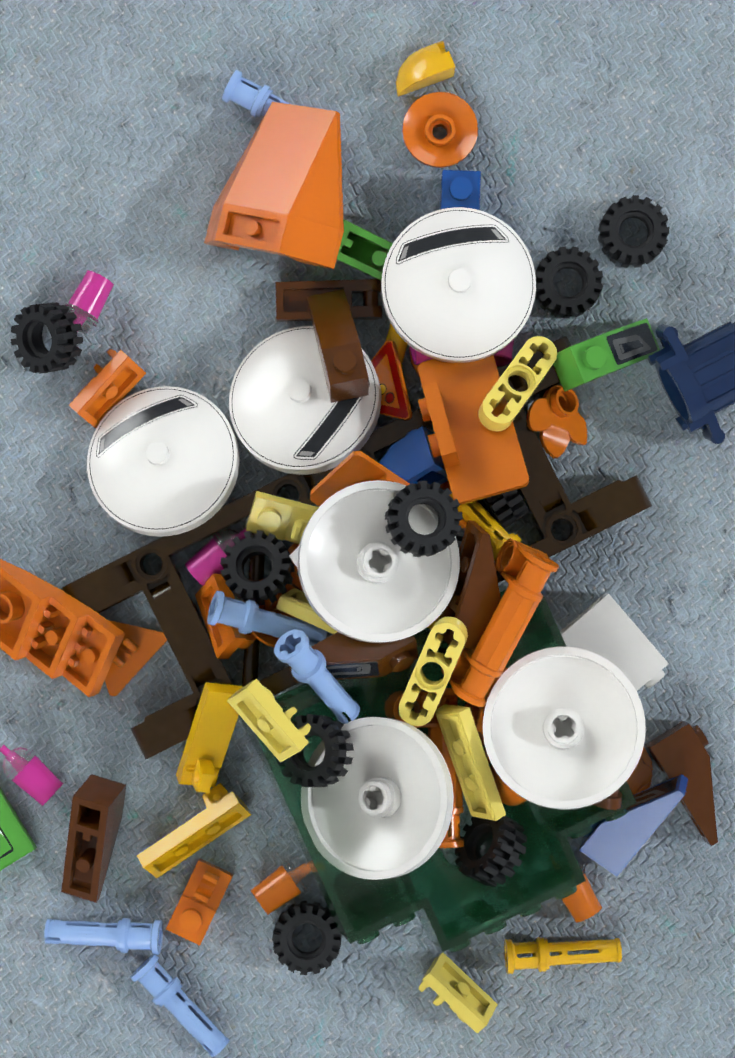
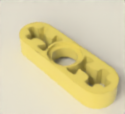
M535 336L526 341L479 408V420L484 427L492 431H502L510 426L557 358V349L551 340L546 337ZM540 351L544 355L532 370L527 365L533 354ZM513 375L521 376L526 380L528 389L522 392L512 389L508 383V378ZM504 397L509 402L502 414L495 417L492 411Z
M443 617L432 627L400 700L399 714L406 723L412 726L426 725L433 718L467 641V628L462 621L455 617ZM447 629L454 631L453 638L456 641L452 640L444 655L437 652L443 640V635L440 633L444 634ZM428 662L437 663L442 667L444 677L439 681H431L424 676L422 666ZM421 689L428 692L423 703L424 709L420 713H415L412 710V703L416 701Z

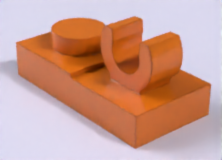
M112 349L107 351L108 355L112 357L111 361L104 368L98 364L94 366V370L98 375L93 377L69 404L77 414L94 428H97L104 416L123 400L146 374L121 349L118 353Z
M212 574L195 594L217 659H229L237 648H248L256 640V637L252 634H241L238 628L220 623L214 626L207 623L210 603L216 591H222L225 597L235 599L222 574Z
M199 858L166 930L200 946L234 874Z

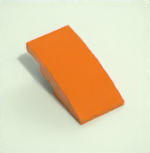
M0 559V649L15 661L26 657L51 679L63 676L88 697L99 694L125 632L63 590L24 569Z

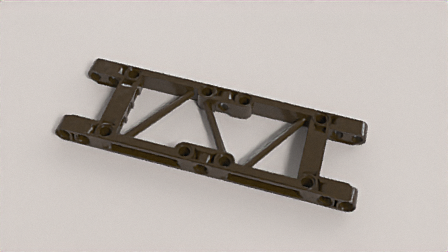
M567 336L553 341L557 353L571 346ZM537 351L533 354L527 366L533 370L544 354ZM509 364L498 369L500 377ZM552 365L531 397L561 383L554 365ZM513 375L508 378V383L512 389L519 392L528 389L526 380L521 376ZM419 408L412 412L410 420L397 419L373 431L368 441L359 451H362L376 461L375 454L391 447L414 429L422 426L425 428L433 426L432 421L424 422ZM523 408L513 420L529 475L528 485L517 490L523 494L533 514L532 520L542 538L529 545L530 547L544 552L548 557H551L652 506L637 475L625 481L617 480L570 503L535 432L529 430L527 426V416ZM334 468L308 475L287 474L223 506L211 519L199 527L182 534L163 536L61 588V590L97 613H101L144 592L193 693L146 716L144 722L131 728L145 759L188 738L205 682L235 685L230 672L226 671L221 660L216 657L210 637L198 616V608L189 598L180 579L181 574L172 556L247 519L256 491L278 496L282 488L293 486L298 489L300 494L298 502L315 506L316 504L310 500V491ZM557 519L566 521L570 526V535L564 541L555 539L551 533V525ZM152 553L159 555L163 563L162 569L156 575L148 574L143 566L145 558ZM255 555L249 559V580L259 581L264 579V555ZM496 570L498 583L505 580ZM257 638L248 648L244 649L242 687L258 679L260 641ZM289 666L259 681L262 686L271 691L273 696L298 684L293 681Z

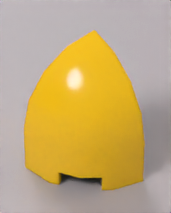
M443 41L421 48L406 58L399 68L396 79L398 97L454 77L455 64L450 52L445 51Z

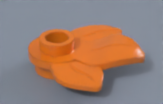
M561 385L548 388L543 398L537 399L531 404L527 413V426L529 430L540 432L539 438L543 449L554 459L564 453L570 441L582 446L587 443V426L585 419L578 412V397L572 389L564 392Z

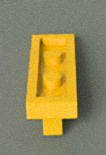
M205 682L176 772L178 784L193 785L196 792L210 793L211 787H215L239 716L227 700L236 691L241 689L242 686Z
M219 783L211 789L210 793L202 795L206 806L205 810L139 853L137 858L146 871L159 878L252 815L246 804L233 791L229 793Z

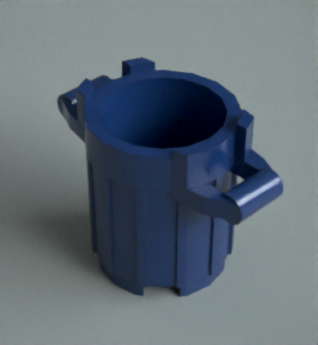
M729 321L685 345H682L678 338L676 328L666 324L659 325L656 328V336L660 339L663 349L648 356V361L651 366L655 364L663 389L679 417L675 418L678 425L683 431L688 429L690 434L702 429L705 439L715 444L722 443L725 439V433L721 430L715 413L735 404V322L731 323Z

